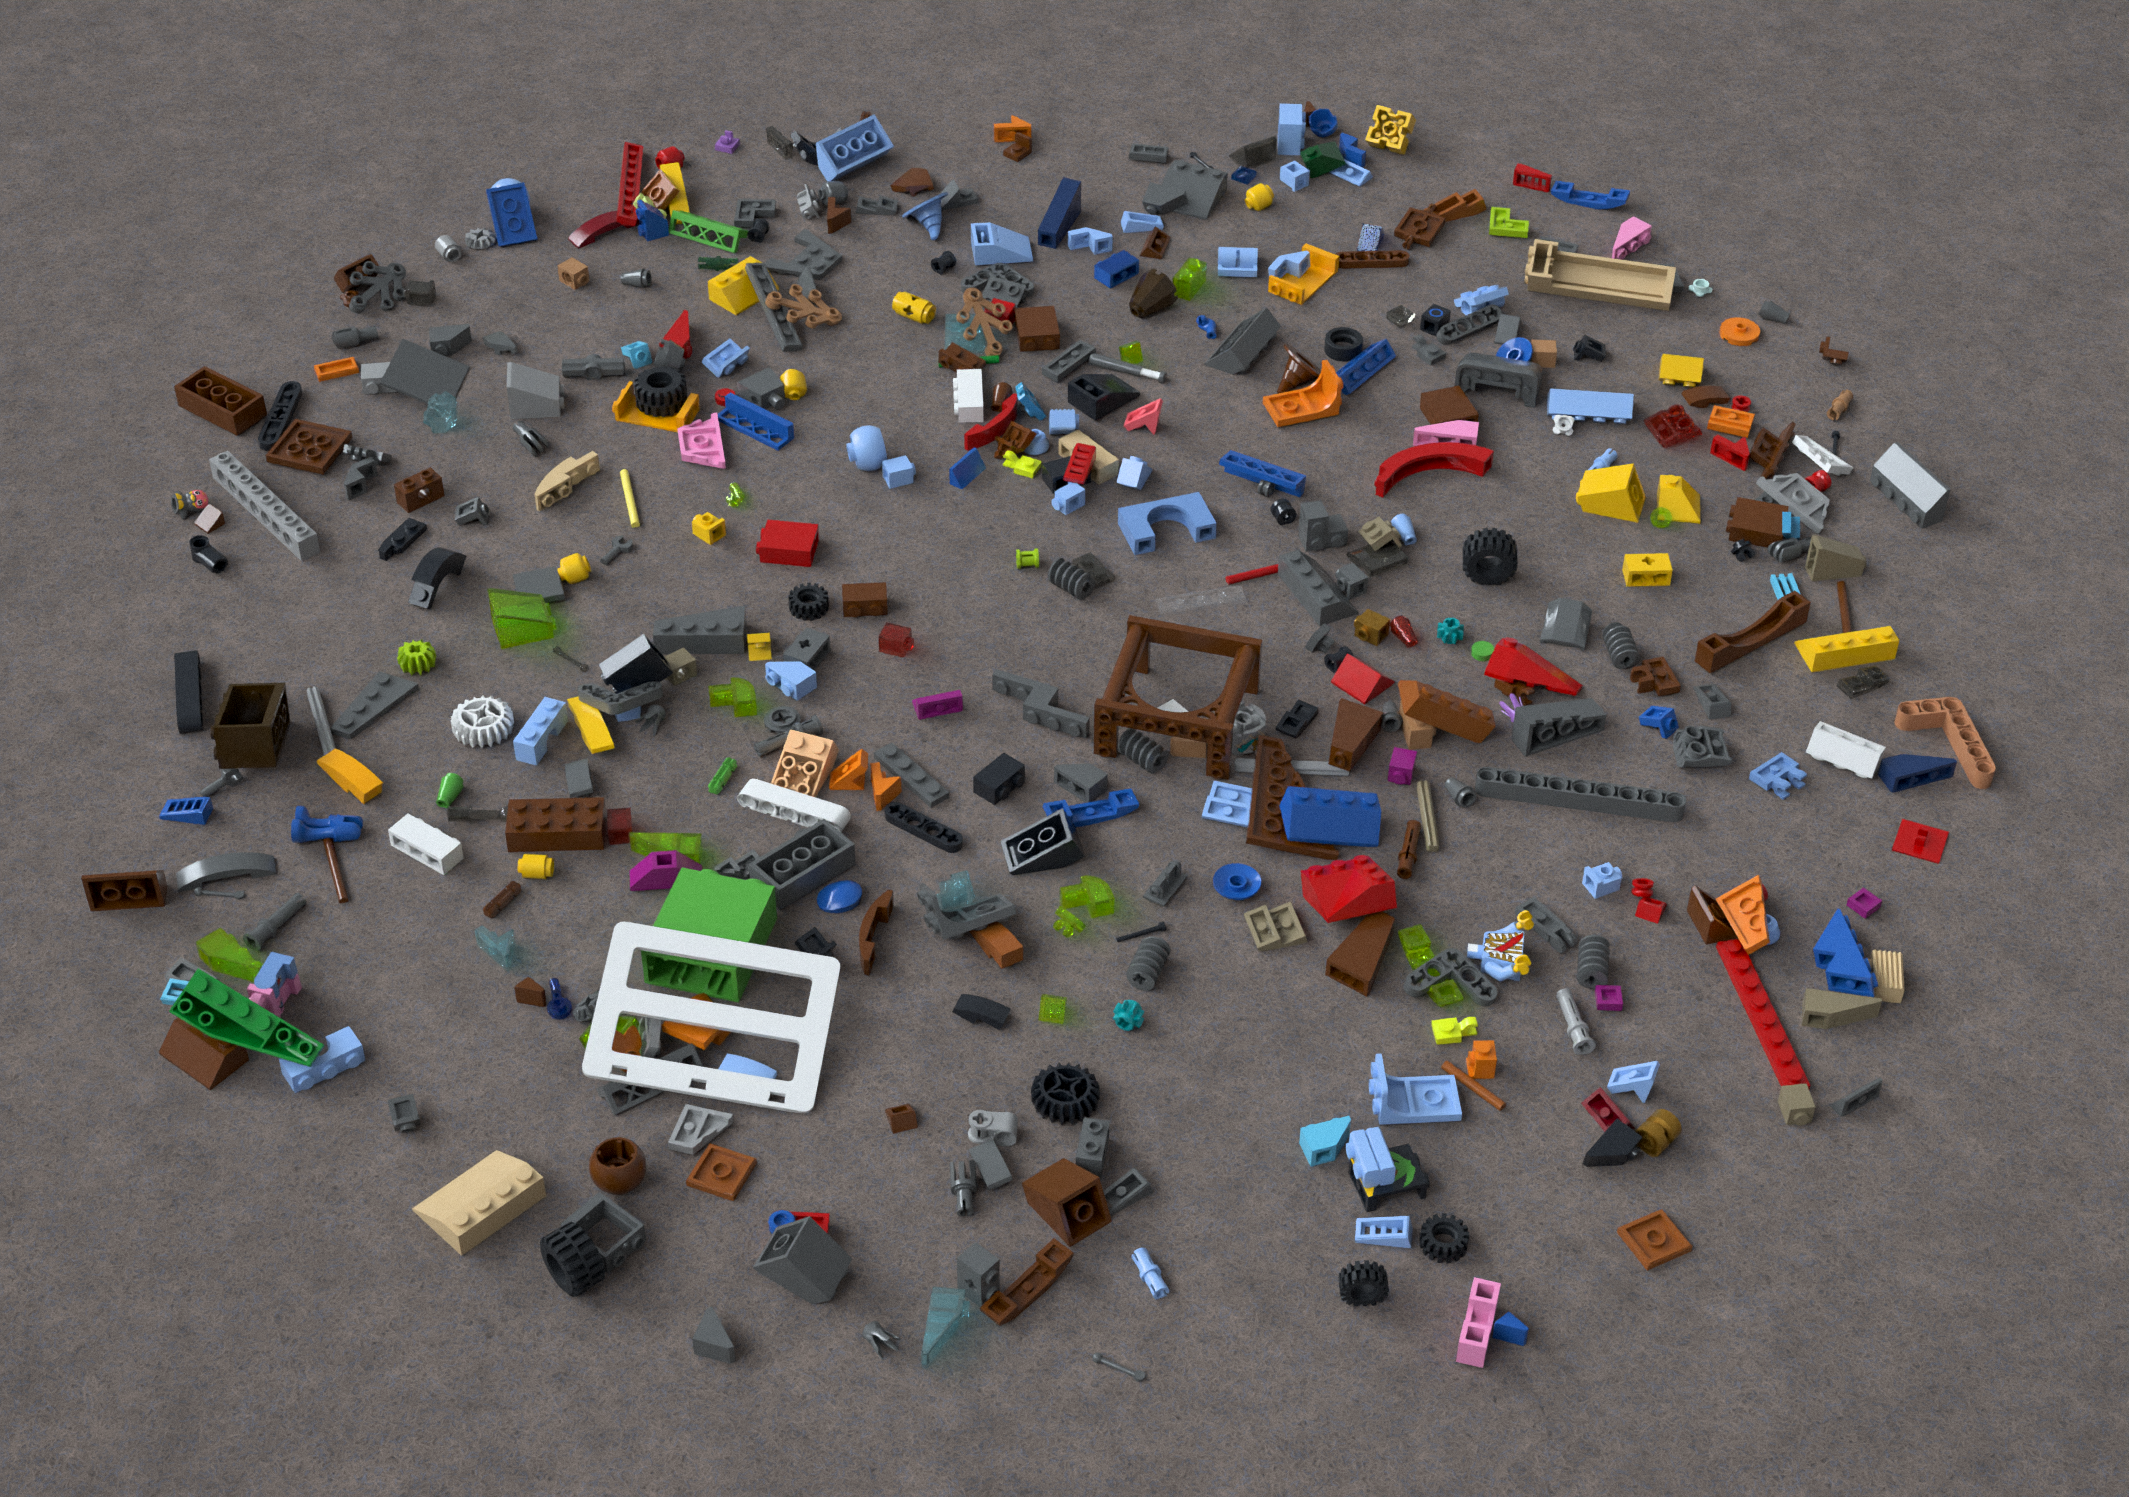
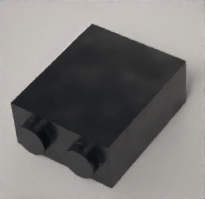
M645 634L599 664L603 672L600 675L607 686L611 684L616 694L647 682H661L673 674L666 657Z

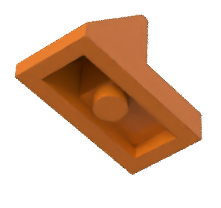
M1011 115V123L994 124V142H1015V134L1017 132L1031 137V124Z
M860 749L831 771L829 789L864 790L865 772L868 769V753Z
M880 762L870 763L871 782L876 811H881L902 792L901 777L886 778V772L881 771Z

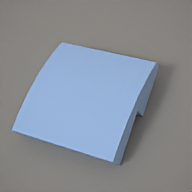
M1214 781L1210 795L1207 796L1202 818L1247 827L1252 788Z

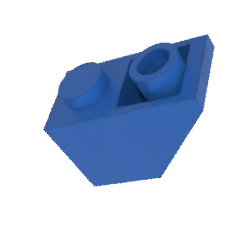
M637 200L638 209H636V215L639 220V225H637L639 235L644 236L647 242L669 236L668 220L662 212L642 200Z

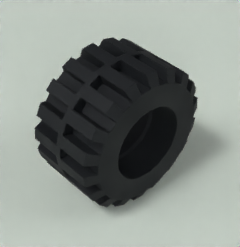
M665 366L652 367V369H646L644 372L639 373L638 377L635 378L636 406L648 416L666 417L668 415H675L674 413H679L687 400L686 378L677 369L674 370L671 367L667 368Z
M1483 528V531H1474V535L1470 534L1463 543V571H1465L1467 578L1470 577L1472 582H1478L1480 585H1501L1502 581L1507 582L1509 577L1515 575V571L1518 568L1516 541L1512 538V535L1506 534V531H1497V528H1492V530ZM1486 556H1495L1494 558H1485Z
M570 1221L541 1238V1255L549 1273L558 1286L571 1297H577L605 1279V1268L597 1247L589 1235L576 1223Z

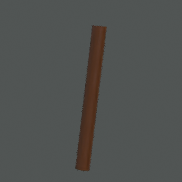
M1838 581L1837 592L1843 633L1852 632L1846 584L1844 581Z
M322 839L338 901L340 904L348 902L333 839Z

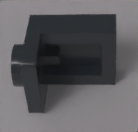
M816 927L795 941V945L801 952L828 957L834 955L832 951L837 945L835 941L828 943Z

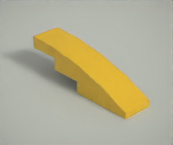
M679 162L660 165V169L668 175L680 190L668 205L670 218L673 210L689 212ZM681 220L676 222V224H683Z
M578 697L567 699L576 725L581 731L582 739L590 752L595 754L614 749V743L599 710L581 702Z

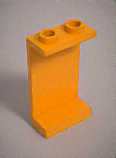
M1306 243L1302 246V251L1310 252L1311 266L1300 278L1286 273L1282 278L1270 275L1268 292L1302 305L1338 272V255Z
M631 381L628 382L625 389L621 390L617 401H614L612 406L616 421L677 433L678 428L691 424L700 410L699 394L690 393L679 413L666 417L648 416L636 406L634 385Z

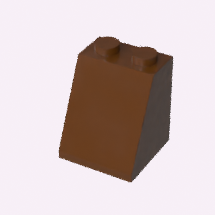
M1065 1158L1022 1182L1027 1203L1069 1247L1112 1222L1100 1178Z

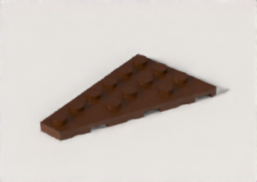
M1258 735L1246 844L1326 860H1337L1339 851H1336L1332 844L1287 840L1279 805L1288 786L1305 788V784L1300 774L1295 772L1291 764L1292 759L1289 753L1286 752L1282 739Z

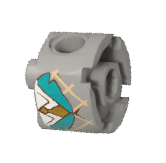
M1245 703L1240 704L1233 726L1232 754L1236 756L1255 752L1258 735L1265 736L1266 716L1263 710L1256 705L1250 704V707L1244 706Z

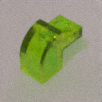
M730 677L731 684L708 686L710 707L733 705L734 717L757 715L755 688L749 681Z
M1085 875L1080 876V884L1060 887L1059 903L1062 910L1086 905L1092 919L1114 914L1115 898L1110 886L1104 880L1095 876Z

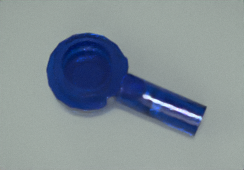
M552 978L549 980L552 1000L547 1005V1012L554 1019H564L571 1013L572 1004L567 998L562 997L559 980Z

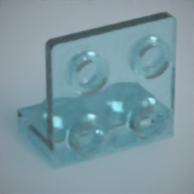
M946 314L945 350L953 342L971 353L985 352V336L980 324L976 330L977 335L974 340L968 341L963 336L964 331L970 326L976 314H970L968 321L964 324L957 321V314Z

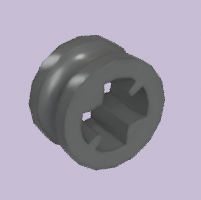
M1261 479L1258 486V494L1262 495L1264 493L1266 497H1270L1274 492L1276 484Z

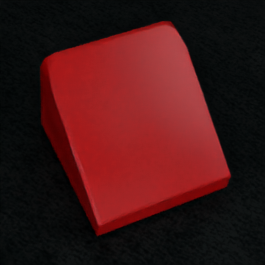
M1643 897L1638 903L1635 916L1658 924L1667 904L1651 897Z

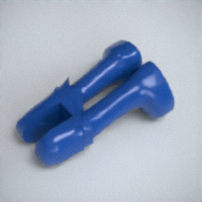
M297 806L295 819L292 820L291 824L292 842L304 843L325 838H334V842L356 840L361 835L363 819L360 816L330 814L329 818L317 819L310 817L305 806Z

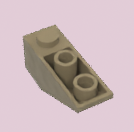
M1806 988L1802 1002L1801 1026L1830 1029L1878 1017L1882 998Z

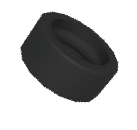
M1334 328L1329 330L1325 336L1324 351L1333 360L1351 361L1362 352L1363 337L1361 333L1352 328ZM1337 342H1347V343H1350V344H1352V345H1351V346H1339V345H1336L1335 343H1337Z

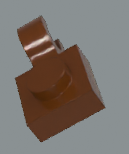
M1495 679L1494 687L1502 691V694L1510 696L1512 693L1517 696L1518 701L1519 697H1521L1524 706L1532 704V701L1527 699L1526 694H1534L1535 690L1531 687H1526V683L1514 679L1513 683Z

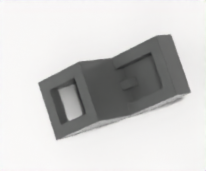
M371 456L352 464L344 481L346 498L348 500L367 493L366 481L378 476L375 460Z

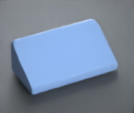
M1345 159L1346 165L1330 171L1331 174L1359 187L1373 178L1369 170Z

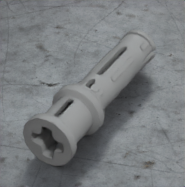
M1568 988L1561 989L1557 992L1556 997L1568 1024L1567 1035L1574 1043L1573 1050L1577 1055L1589 1054L1596 1046L1594 1040L1589 1036V1026L1582 1021L1571 990Z

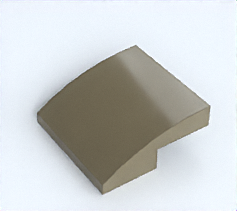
M1291 902L1268 910L1267 906L1264 905L1244 913L1259 951L1279 949L1308 942Z

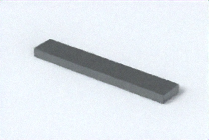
M746 263L745 270L782 351L802 350L803 345L793 324L786 319L787 311L785 306L781 305L779 309L773 310L765 304L769 293L772 291L778 292L765 263Z

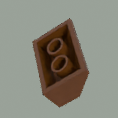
M164 870L82 875L81 877L90 911L165 907L168 885Z
M178 1017L173 1021L159 1050L161 1056L209 1090H212L249 1061L246 1048L211 1038Z

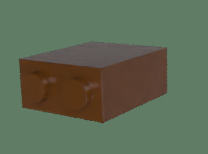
M1054 306L1014 308L1015 329L1020 352L1060 349V332Z
M1459 385L1421 393L1420 410L1430 425L1455 420L1478 422V412Z
M1737 497L1736 505H1731L1729 517L1733 518V520H1728L1726 532L1730 533L1728 541L1750 540L1751 545L1766 548L1773 542L1781 541L1783 538L1782 512H1788L1789 506Z

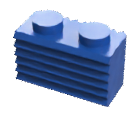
M1125 250L1117 254L1114 253L1111 257L1094 265V278L1110 289L1139 274V259H1136V257Z

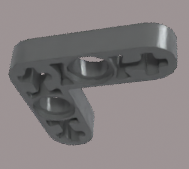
M995 263L961 280V291L963 293L968 288H976L979 291L985 289L990 276L1008 281L1016 280L1011 282L1026 285L1027 287L1023 294L1026 297H1030L1034 293V284L1005 263Z
M656 681L641 684L618 694L592 683L583 684L577 688L578 698L581 702L612 715L624 713L660 699L663 696L662 683Z
M1454 948L1444 950L1409 973L1404 983L1406 994L1412 997H1420L1450 977L1480 1006L1492 1005L1498 993L1496 987L1459 950ZM1436 969L1439 971L1440 976H1431L1427 970ZM1471 974L1475 980L1468 982L1463 979L1462 975ZM1421 981L1420 987H1419L1418 985H1415V986H1412V985H1411L1412 983H1413V984H1417V983H1419V982Z

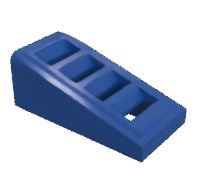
M195 797L167 800L159 818L162 820L205 825L213 810L211 798Z

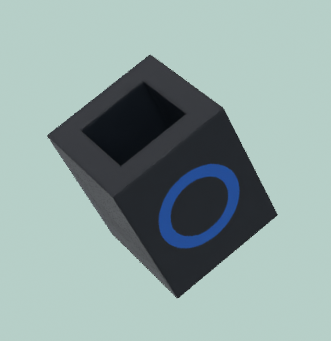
M1433 304L1421 315L1420 330L1436 336L1443 325L1450 323L1451 310Z

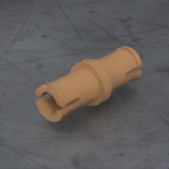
M1843 390L1839 397L1832 401V406L1827 411L1829 419L1837 420L1848 409L1849 402L1853 399V393L1850 390Z

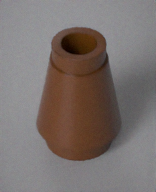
M1000 382L993 388L991 406L993 411L1002 412V403L1013 394L1012 387L1008 383Z

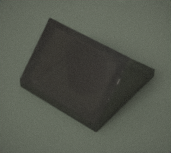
M1274 136L1245 145L1230 154L1229 157L1244 171L1276 161L1277 138Z

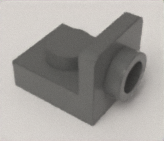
M476 497L456 506L455 521L460 526L478 518L483 525H487L489 523L490 509L479 497Z

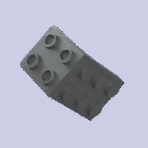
M919 884L920 891L917 892V896L921 906L924 905L926 914L923 915L926 926L931 928L934 934H938L943 940L960 938L967 931L982 930L988 926L987 924L995 921L1004 922L1009 920L1010 916L1017 914L1014 904L1002 894L988 897L955 910H940L935 892L926 884Z

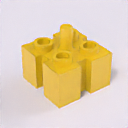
M1377 105L1372 118L1375 126L1369 127L1365 141L1369 146L1384 149L1387 146L1391 152L1404 155L1409 143L1406 135L1407 133L1412 134L1416 119L1411 113L1398 110L1397 114H1395L1391 108Z

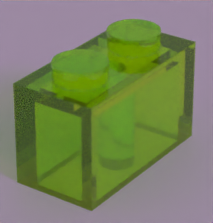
M1190 257L1173 277V284L1177 289V292L1174 294L1175 296L1177 295L1180 299L1191 301L1206 282L1207 262Z

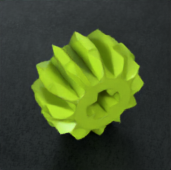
M423 639L419 641L412 640L411 643L404 642V646L399 647L398 664L404 673L409 672L412 676L415 672H418L421 675L422 671L429 672L430 667H435L436 651L430 642H424Z

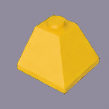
M1660 475L1657 490V520L1700 524V494L1682 476Z

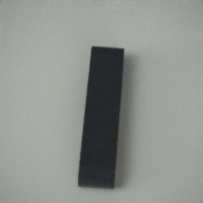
M198 650L174 653L176 717L179 733L203 731Z

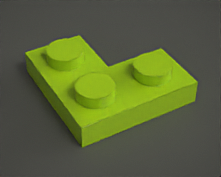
M1491 207L1489 235L1528 237L1529 221L1510 219V208Z

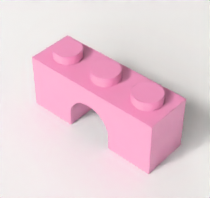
M1474 1277L1466 1318L1463 1322L1456 1362L1483 1368L1498 1305L1501 1283Z

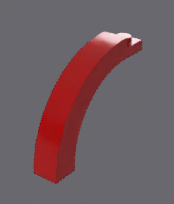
M1455 442L1428 443L1410 447L1392 455L1380 465L1379 475L1374 483L1376 487L1375 495L1383 498L1400 480L1409 475L1427 470L1452 469L1483 477L1492 467L1494 451L1476 445Z

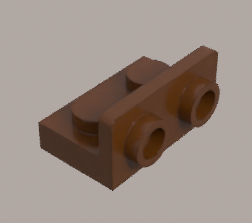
M953 342L946 350L942 348L939 350L938 363L956 373L957 370L964 369L982 370L986 366L984 359Z

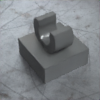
M1324 623L1312 634L1305 648L1311 652L1318 648L1319 651L1326 653L1335 642L1331 637L1327 636L1331 628Z

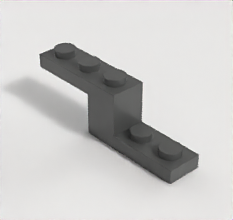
M998 669L992 674L994 691L1017 697L1023 701L1025 700L1023 703V720L1031 724L1046 726L1051 730L1069 733L1075 737L1087 738L1090 729V717L1057 708L1058 687Z

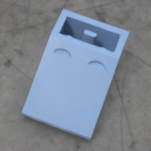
M990 222L971 224V246L975 265L1033 262L1028 236Z

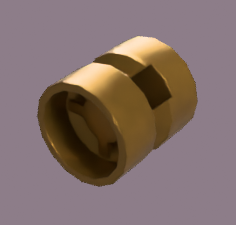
M1657 1109L1635 1131L1642 1136L1639 1147L1649 1156L1658 1157L1681 1134L1682 1127L1678 1118L1668 1110Z

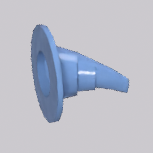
M948 192L941 193L904 213L902 217H915L929 232L931 240H936L941 229L942 199L949 195Z

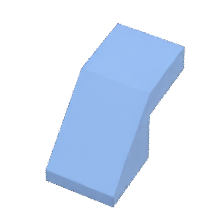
M1087 227L1068 231V247L1070 250L1089 246L1094 255L1112 251L1113 236L1110 233Z
M1302 251L1279 256L1268 268L1269 276L1273 275L1282 278L1286 273L1300 278L1311 266L1310 252Z

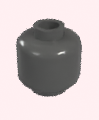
M827 181L822 184L818 191V196L825 206H828V197H836V205H843L848 198V190L840 181Z

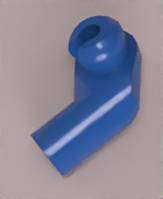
M1205 315L1198 316L1196 319L1198 327L1206 331L1208 339H1215L1216 323L1212 319L1206 318Z

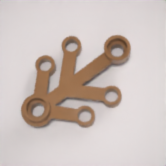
M792 284L789 293L799 302L782 298V295L776 291L769 293L765 301L766 306L773 310L779 309L781 305L793 308L788 311L786 319L791 323H796L798 320L807 317L805 324L809 328H816L817 325L823 323L834 326L842 319L841 313L836 308H829L821 299L822 294L820 291L811 290L807 299L802 294V287L798 284ZM811 302H814L819 308L815 307Z
M968 288L963 294L965 305L958 312L956 319L959 323H966L970 317L969 312L972 307L976 315L970 326L964 331L963 336L968 341L974 340L977 335L976 330L980 324L988 343L985 348V354L987 356H1000L1003 350L1002 345L995 340L989 324L999 329L1001 333L1008 334L1012 329V323L1008 320L1000 321L985 313L982 307L992 311L994 316L1001 317L1005 312V306L1001 303L993 304L984 299L982 293L976 288Z

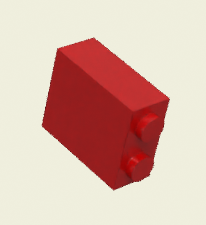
M767 519L765 528L761 529V541H758L756 545V554L759 555L760 562L811 567L819 542L818 524Z

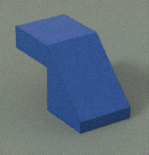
M1341 133L1339 150L1343 159L1363 168L1365 166L1366 151L1357 148L1358 138Z

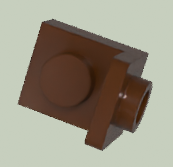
M1017 132L1015 134V143L1003 150V156L1019 162L1032 153V138Z

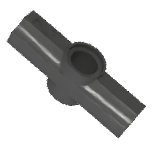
M596 354L588 355L585 359H562L563 377L585 376L588 380H599L602 376L625 375L624 358H601Z

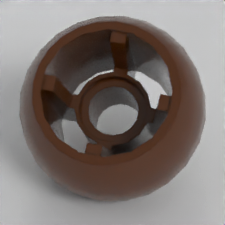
M621 1137L610 1138L601 1142L593 1150L589 1159V1173L593 1183L601 1191L612 1195H622L633 1191L640 1185L646 1173V1159L641 1148L632 1140Z

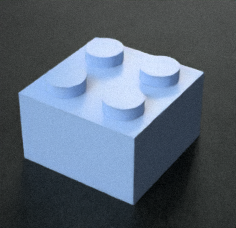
M1280 104L1278 155H1300V149H1304L1306 112H1302V104Z

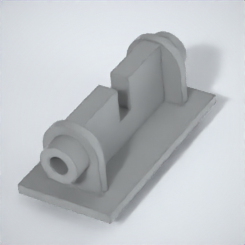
M804 184L806 190L799 192L797 195L801 215L805 219H810L814 215L820 218L818 211L821 209L817 202V195L813 189L810 190L807 184Z

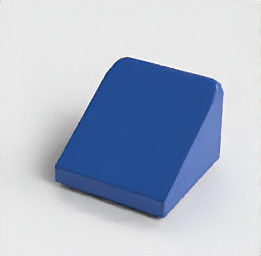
M1507 1312L1495 1322L1492 1337L1524 1346L1527 1341L1529 1328L1511 1312Z

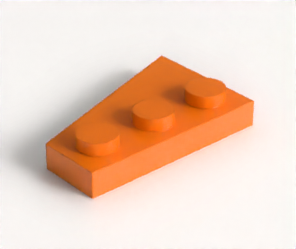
M1759 875L1716 898L1748 955L1770 943L1762 881Z

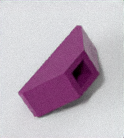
M677 850L651 852L630 870V891L672 888L682 867L701 871L702 865Z

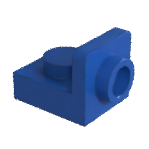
M1651 706L1639 716L1641 725L1653 728L1659 727L1661 737L1665 739L1679 728L1674 708Z

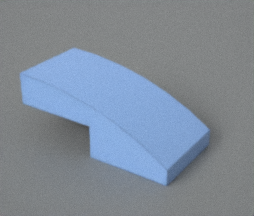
M728 1053L719 1067V1070L775 1079L777 1076L776 1070L762 1063Z

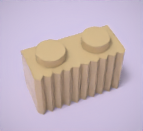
M1875 949L1872 951L1871 958L1868 959L1871 967L1870 973H1875L1878 987L1874 988V997L1882 998V1002L1901 1004L1904 994L1903 954L1896 951L1892 953L1891 951L1887 952L1885 950L1882 952Z

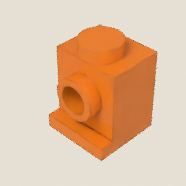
M1494 1040L1473 1041L1472 1051H1468V1057L1466 1058L1468 1076L1472 1079H1494L1497 1063Z

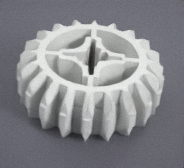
M484 695L481 698L473 697L471 701L465 699V703L458 704V708L453 710V716H451L454 736H456L458 742L462 741L464 746L470 744L472 748L477 744L481 748L484 747V744L492 747L493 742L500 744L501 739H507L508 734H512L514 727L511 707L508 706L507 702H502L501 698L494 699L493 696L485 698Z

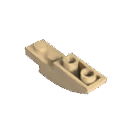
M591 451L577 460L569 457L552 469L537 487L535 492L536 509L541 511L546 507H550L558 500L567 497L572 493V486L574 484H578L581 480L599 471L598 454Z

